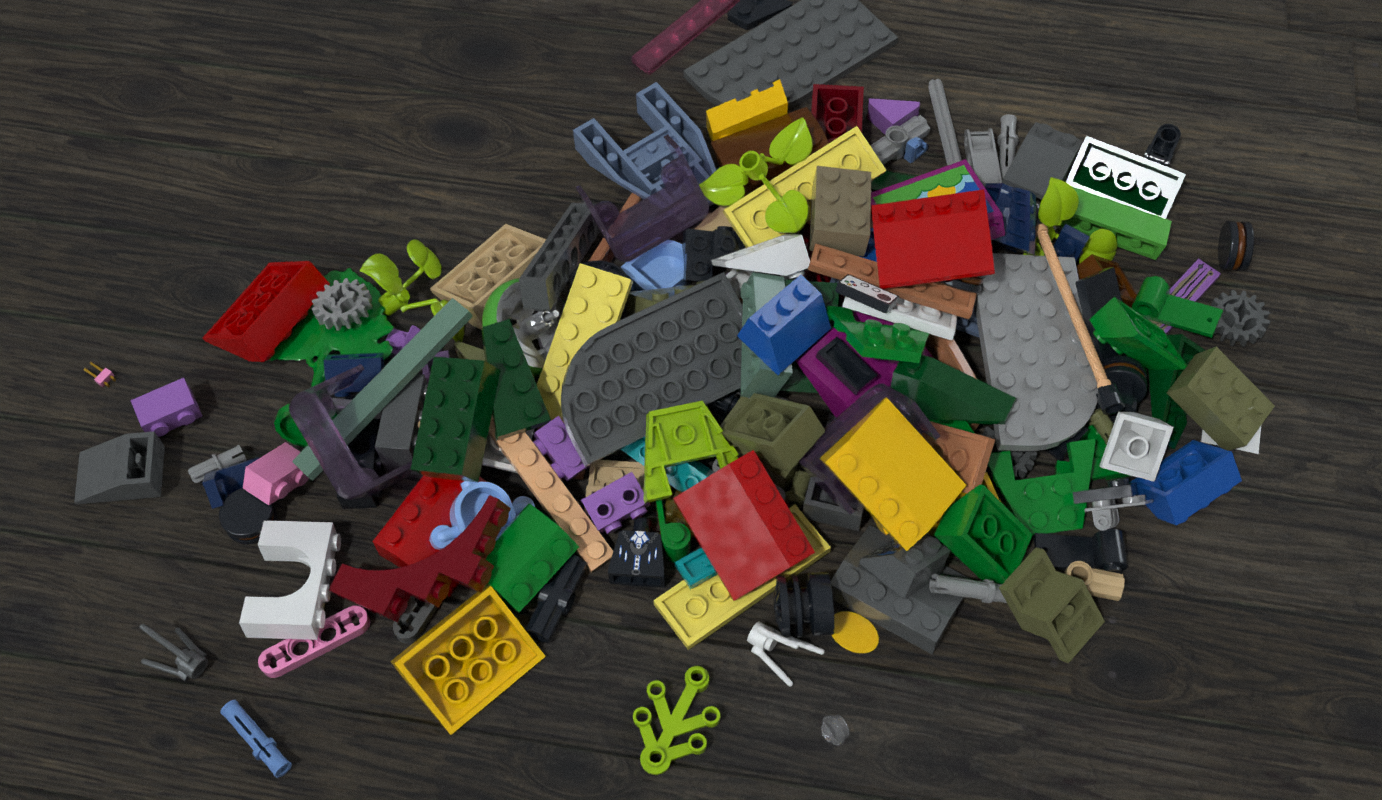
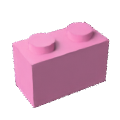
M285 442L249 464L245 468L243 489L267 505H271L278 499L284 498L290 491L304 485L309 479L292 462L301 452Z

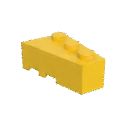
M780 79L773 82V87L761 92L758 89L750 92L751 96L738 102L735 98L706 110V127L711 142L786 115L788 112V101Z

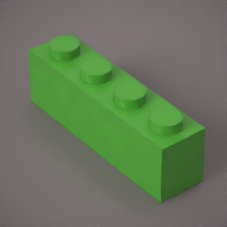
M1073 187L1079 198L1078 208L1072 218L1062 220L1060 227L1063 228L1067 224L1088 236L1098 229H1107L1116 236L1117 247L1154 260L1158 258L1167 245L1172 221Z

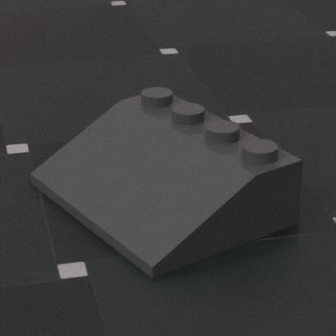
M869 525L830 581L833 600L924 651L933 654L965 597L931 593L928 583L906 599H903L859 563L861 558L893 539L890 535H885L877 528ZM944 565L940 574L943 576L970 579L964 576L963 574L949 568L946 565Z

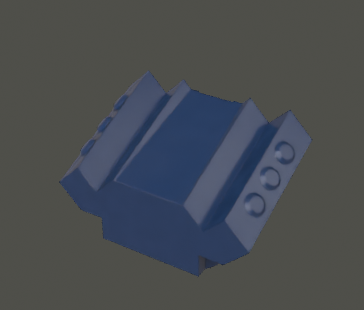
M986 183L985 189L1003 215L1005 235L991 240V245L1007 252L1016 253L1017 251L1035 255L1036 195L1031 191L1011 187L1004 183Z

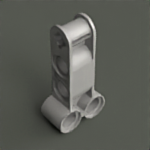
M988 128L987 131L970 132L969 129H966L964 132V147L967 162L984 187L986 183H1002L992 128Z

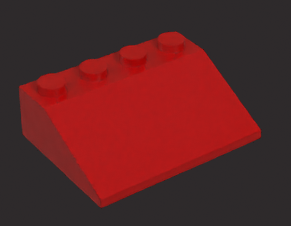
M984 189L871 205L880 288L886 289L995 274Z
M310 261L270 262L204 335L203 339L251 362L267 361L274 355V349L277 345L291 335V329L296 323L302 321L308 315V309L313 305L312 300L318 299L317 291L324 292V285H330V283Z
M754 450L729 463L673 498L733 601L815 553Z
M423 475L372 541L379 555L398 567H404L424 560L440 551L431 545L429 540L430 534L440 525L452 527L450 508L455 498L462 491L460 484L464 481L432 478ZM479 477V482H486L483 478ZM452 581L448 597L451 596L459 583Z

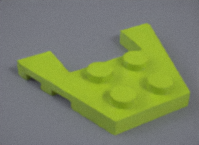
M703 401L649 411L647 413L644 503L669 498L672 495L665 467L717 457L721 469L738 459V452L724 438L721 433L723 430Z

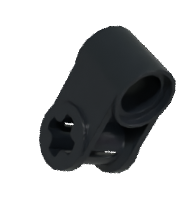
M1173 124L1160 126L1143 158L1169 167L1181 136L1180 129Z

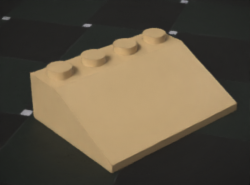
M505 224L432 286L430 290L441 300L450 301L452 298L455 299L473 315L468 322L482 330L483 310L491 293L504 282L520 278L546 239Z

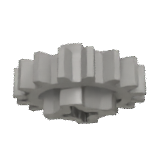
M345 278L343 283L334 280L333 286L324 285V292L317 291L318 299L312 300L314 305L312 311L319 324H325L328 330L335 326L336 330L340 331L344 325L350 329L353 322L360 324L359 318L361 316L368 317L367 310L373 307L369 290H367L364 283L359 284L357 279L352 283L349 282L348 278Z

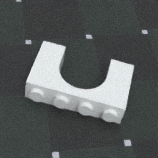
M264 521L258 543L264 560L301 562L309 566L311 572L306 583L298 591L284 597H245L239 624L246 638L317 640L320 628H324L325 625L324 605L325 602L330 600L331 592L328 591L330 588L329 581L330 576L335 575L336 561L334 557L335 552L340 550L341 536L336 533L333 522Z

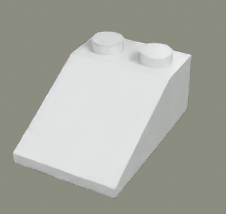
M784 234L711 260L714 266L777 274L782 277L788 276L789 279L804 275V269H807L810 263L803 236L797 234Z

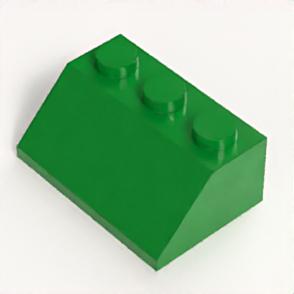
M1113 297L1089 319L1095 328L1093 334L1101 343L1105 344L1108 342L1118 354L1122 355L1125 353L1127 357L1136 359L1149 370H1184L1187 367V364L1163 329L1116 297Z
M978 485L948 507L943 513L934 534L982 581L989 579L998 584H1003L1021 564L1033 535L984 485Z
M528 504L496 538L494 549L486 558L488 562L494 565L491 578L486 586H492L508 608L520 612L579 546L560 526L533 505Z

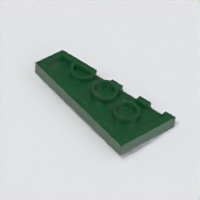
M510 319L484 326L482 328L485 361L501 370L492 411L496 441L546 425L551 421V418Z

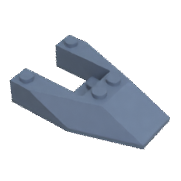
M657 82L636 93L637 113L654 133L634 145L622 150L595 118L573 130L575 149L591 167L678 220L684 222L714 204L703 195L698 187L700 183L707 180L716 171L702 132Z

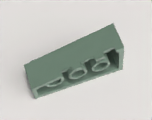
M753 272L747 282L743 283L741 288V298L743 299L742 327L749 317L785 288L784 277ZM742 341L740 397L750 398L754 393L775 397L792 375V364L778 376Z

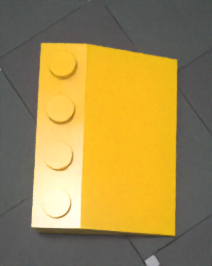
M887 397L819 458L897 544L906 551L933 527L966 487V484Z
M484 586L481 593L476 592L390 662L447 732L452 735L546 656L492 586Z

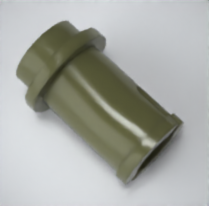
M1101 408L1094 410L1088 423L1096 428L1107 445L1114 424L1108 415H1104Z
M801 470L794 473L790 489L785 492V503L787 506L792 507L796 505L798 508H801L804 505L811 477L809 473Z

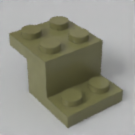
M1037 547L999 587L1021 629L1048 639L1059 660L1069 663L1105 622L1084 581L1057 572L1046 551Z

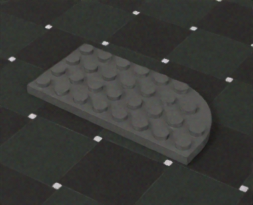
M801 0L683 71L684 78L705 99L717 106L735 98L737 102L751 96V91L756 89L759 92L773 87V82L780 79L788 101V109L812 97L813 84L832 85L895 46L898 42V37L859 0Z
M724 272L607 326L590 337L574 355L566 370L562 384L561 410L567 433L585 467L645 437L646 415L649 411L703 401L707 406L741 389L742 341L737 335L742 329L743 306Z

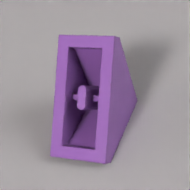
M869 98L867 119L882 133L886 134V130L889 127L900 126L912 117H918L920 102Z

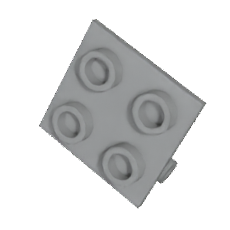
M1136 495L1122 498L1123 503L1116 504L1115 499L1093 501V507L1086 508L1085 512L1092 511L1094 525L1097 529L1107 530L1118 525V508L1145 505L1154 502V499L1145 500V495Z

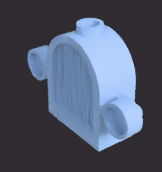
M658 240L650 243L644 249L637 243H629L623 248L622 253L625 264L620 268L625 272L626 277L633 281L631 292L689 286L691 284V281H683L684 258L681 243L673 240Z
M464 481L460 484L462 491L455 498L450 508L452 527L446 525L437 526L431 532L429 540L431 545L437 550H441L450 544L473 521L489 495L500 499L511 508L508 520L501 528L498 536L528 504L534 507L535 505L526 496H520L511 503L507 493L493 483Z

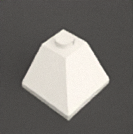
M1118 412L1100 467L1154 482L1173 427L1160 419L1135 412Z

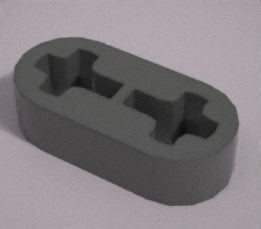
M411 596L406 611L401 615L398 623L395 621L393 623V632L397 639L405 644L415 642L435 615L438 607L429 604L428 608L423 606L420 609L417 603L424 601ZM411 623L413 631H406L403 634L401 627L403 625L409 626Z

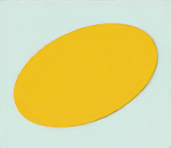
M843 611L834 614V634L832 637L840 646L855 653H869L877 647L879 641L878 633L869 620L854 612Z

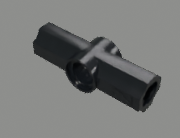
M572 554L553 575L551 581L549 580L542 587L538 596V606L525 629L533 639L542 643H549L562 616H566L569 613L575 600V591L587 569V563L580 557Z

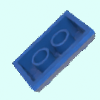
M802 275L798 276L749 317L737 337L779 376L831 329L822 294Z
M1192 440L1161 461L1154 482L1137 477L1129 483L1137 482V495H1145V500L1154 499V502L1145 505L1158 519L1178 525L1185 522L1188 517L1198 510L1207 507L1210 502L1220 495L1229 492L1242 479L1231 451Z

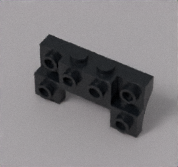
M719 226L713 231L686 228L683 231V281L700 282L712 278L714 265L711 260L746 248L732 227ZM761 272L762 274H769V275L780 276V275H777V274H770V273H763V272Z

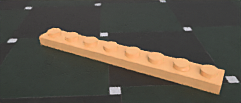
M492 415L489 435L553 522L560 526L579 546L575 552L587 563L589 571L592 573L612 558L613 550L526 432L496 441L495 423Z

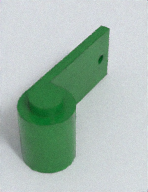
M1153 276L1144 279L1133 302V310L1149 320L1210 338L1213 337L1223 314V309L1170 295L1169 285L1161 277Z
M662 499L656 500L663 554L668 561L675 563L691 554V534L689 529L681 523L665 524Z

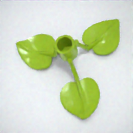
M800 118L794 121L773 139L769 149L771 157H766L763 153L759 155L755 151H748L740 158V166L727 164L720 167L707 180L698 185L700 191L711 202L727 207L745 196L743 185L748 184V176L752 180H762L777 199L766 210L765 220L768 226L778 233H796L800 231L806 224L809 216L808 202L803 194L796 190H789L781 197L766 178L768 172L766 162L782 165L786 161L789 165H796L810 155L813 140L805 119Z
M1053 177L1049 180L1047 191L1042 198L1038 211V218L1040 222L1047 226L1051 241L1059 236L1053 226H1060L1062 220L1072 218L1079 204V198L1075 189L1068 183ZM1098 229L1093 232L1083 249L1084 252L1079 259V264L1091 254L1112 261L1117 249V240L1114 233L1107 229ZM1035 236V255L1044 256L1045 254L1039 244V239Z
M413 239L407 244L409 257L419 269L403 285L401 278L398 277V268L387 256L375 254L364 262L360 272L373 278L387 291L378 299V302L385 308L383 313L391 316L400 309L404 313L408 309L431 305L432 313L435 316L449 302L445 299L439 302L434 298L408 304L410 295L406 288L423 272L431 279H436L441 274V264L438 258L419 240ZM465 325L452 337L455 342L463 341Z

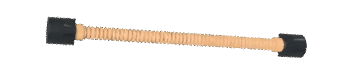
M1036 204L1035 236L1039 239L1095 376L1098 388L1096 396L1104 415L1115 414L1124 409L1125 403L1117 385L1111 384V381L1107 379L1105 370L1050 240L1048 228L1038 218L1040 204Z

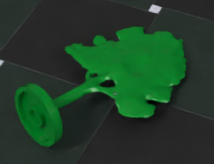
M347 268L344 272L330 271L324 277L330 283V287L334 285V280L343 283L345 278H348L350 283L355 279L359 281V284L364 283L372 297L371 304L373 307L367 310L369 316H361L359 318L361 323H351L350 329L344 325L340 331H337L335 326L328 330L325 324H319L312 311L314 307L312 305L308 309V315L302 321L296 323L291 329V335L277 345L274 349V355L269 359L271 361L276 359L295 361L305 359L308 366L313 368L314 375L307 402H296L283 406L279 409L274 421L276 432L283 439L304 448L337 416L335 412L320 405L325 384L323 360L330 351L336 350L341 354L383 352L385 360L391 355L393 350L387 340L377 343L381 337L388 335L393 330V326L387 321L386 315H382L385 308L378 302V299L382 296L379 293L380 291L373 287L371 282H366L362 277H359L351 268ZM318 356L317 361L314 362L313 357Z

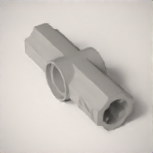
M921 115L918 117L914 116L900 126L889 127L886 130L885 136L870 146L884 165L890 160L901 159L905 153L906 143L915 137L924 138L929 134L930 127L924 117Z

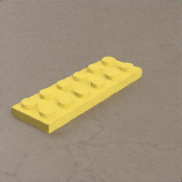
M856 126L769 182L781 197L789 190H796L803 194L809 206L808 222L811 220L812 185L817 166L871 172V181L885 173L886 169ZM765 184L723 211L746 248L784 234H789L775 232L766 223V210L777 199Z
M581 263L579 264L537 383L551 421L557 416L563 421L561 391L564 376L572 358L590 337L607 326L620 321L633 284L631 279Z
M796 505L790 507L789 510L815 553L778 574L784 575L786 582L791 579L792 574H799L828 554L831 549ZM716 575L691 590L683 580L653 600L654 606L689 650L772 593L776 587V576L735 601L732 600L719 576Z

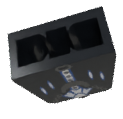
M636 518L633 531L622 530L619 532L608 568L610 584L665 588L661 534L650 532L651 520Z

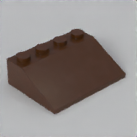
M805 107L711 142V146L720 167L727 164L740 166V158L748 151H755L759 155L763 153L766 157H771L769 149L773 139L784 128L800 118L805 119L813 140L810 155L829 144L819 123L808 108ZM786 161L782 165L766 162L768 165L766 178L770 181L794 165H789ZM748 176V184L743 185L745 196L764 185L762 180H752Z

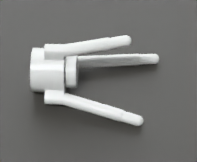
M760 621L753 626L747 639L750 644L754 645L751 652L759 656L788 686H792L793 682L764 652L765 650L772 651L777 642H780L794 649L802 647L821 655L825 652L824 649L795 637H783L779 631Z

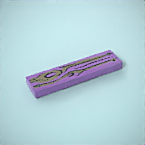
M1198 259L1172 286L1169 294L1197 302L1219 279L1221 273ZM1149 320L1163 329L1166 335L1174 328L1173 326Z

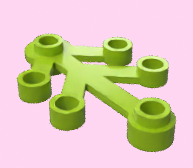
M693 666L687 670L685 674L686 687L672 714H670L664 697L666 693L664 684L658 680L648 684L647 694L654 703L663 732L657 742L650 726L652 717L649 709L639 707L634 711L633 721L639 727L645 744L640 761L647 773L660 775L668 770L672 760L690 754L699 755L705 752L707 741L699 733L691 735L687 743L670 747L674 737L706 726L715 727L720 722V712L713 706L706 707L700 715L683 720L696 693L705 691L709 685V674L705 668ZM695 673L703 676L700 681H694L691 677ZM659 687L662 689V692L659 695H653L651 689ZM641 713L648 716V719L644 722L637 720V716ZM708 713H714L717 718L714 721H708L705 716ZM694 740H701L703 742V746L698 749L694 748L691 744ZM653 754H659L662 758L659 762L653 763L650 757Z

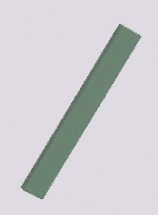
M452 298L292 462L313 481L452 339L473 315Z

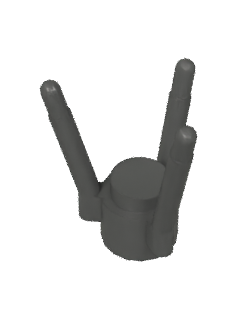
M145 624L139 625L141 630L177 655L175 664L178 667L174 668L145 658L141 660L142 664L176 675L184 681H187L189 677L193 680L197 679L204 672L208 665L207 654L201 651L179 627L175 628V632L190 650L184 649L182 651Z

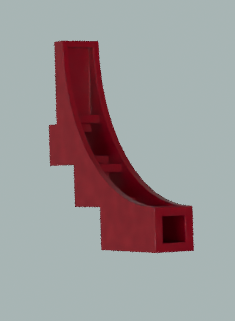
M489 495L483 507L467 528L437 553L414 564L389 570H364L342 564L328 591L397 623L401 615L406 611L411 596L439 608L449 593L452 581L481 593L484 586L489 582L494 567L486 558L493 551L495 540L501 528L506 524L511 508L500 499Z

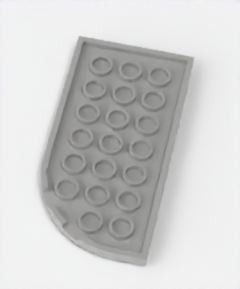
M993 253L995 274L986 275V278H983L982 289L980 293L976 294L974 306L987 384L1016 398V403L1006 424H993L997 450L1039 451L1053 448L1070 437H1074L1090 419L1098 400L1096 396L1098 393L1097 382L1046 257ZM1058 257L1083 318L1075 284L1079 280L1075 257Z

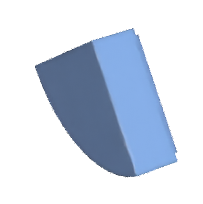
M919 137L909 140L906 143L904 159L909 163H913L928 150V144Z

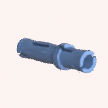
M231 700L222 707L220 713L254 750V757L257 760H262L276 778L285 775L290 770L292 764L277 749L276 741L264 734L254 720L239 705L238 701Z

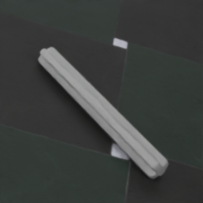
M932 79L929 81L928 89L948 166L962 161L942 81L940 79Z

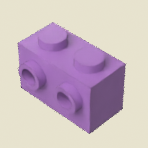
M184 378L131 400L144 432L154 431L158 437L182 425L191 424L194 420L202 417L194 394Z
M559 416L535 432L534 438L536 440L533 443L543 456L547 454L552 461L550 466L560 479L564 478L566 482H569L590 466H584L567 433L565 424Z
M633 472L581 500L597 530L600 533L606 531L607 534L621 528V522L629 517L635 520L648 512L646 508L651 506L649 502L644 503V492Z

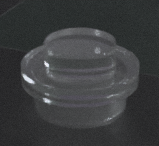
M828 715L823 718L821 731L824 738L837 746L844 743L845 738L849 736V729L845 720L840 715Z

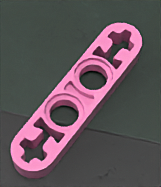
M360 606L348 607L325 619L324 628H320L317 640L285 639L264 650L258 659L259 668L270 678L280 677L362 635L370 627V618L364 608ZM355 615L360 618V624L354 626L352 623V617ZM342 622L347 632L343 633L338 623ZM325 629H336L334 639L328 642L321 640V633ZM307 642L309 648L305 654L298 656L293 653L296 644ZM286 650L292 660L287 661L283 651ZM275 657L278 660L276 661L277 667L272 669L269 659Z

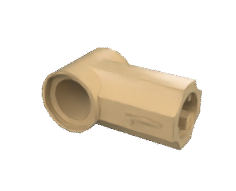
M1082 561L1071 563L1064 572L1066 575H1075L1083 580L1091 596L1119 601L1122 597L1125 581L1123 574L1094 569Z

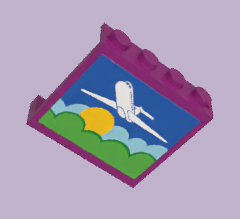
M966 159L871 193V205L984 189L991 240L1005 235L1001 211Z

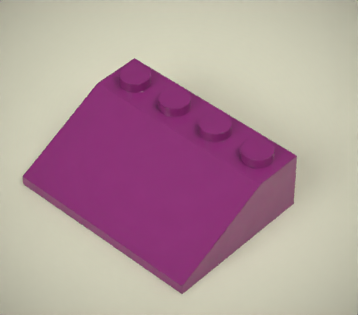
M852 310L855 321L876 320L883 325L893 326L894 324L893 322ZM833 327L800 356L796 362L841 426L849 428L854 427L885 397L888 398L893 372L899 361L862 357L846 340L847 334L845 332H838ZM836 337L845 343L877 374L876 380L856 396L816 358L817 352ZM925 347L922 355L932 357L928 349Z

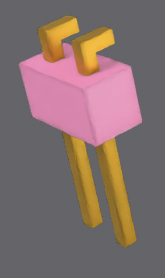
M90 362V365L101 371L98 376L86 368L83 369L93 376L96 383L102 387L106 385L109 388L108 382L111 379L114 382L116 381L114 374L107 368L102 370L92 362Z

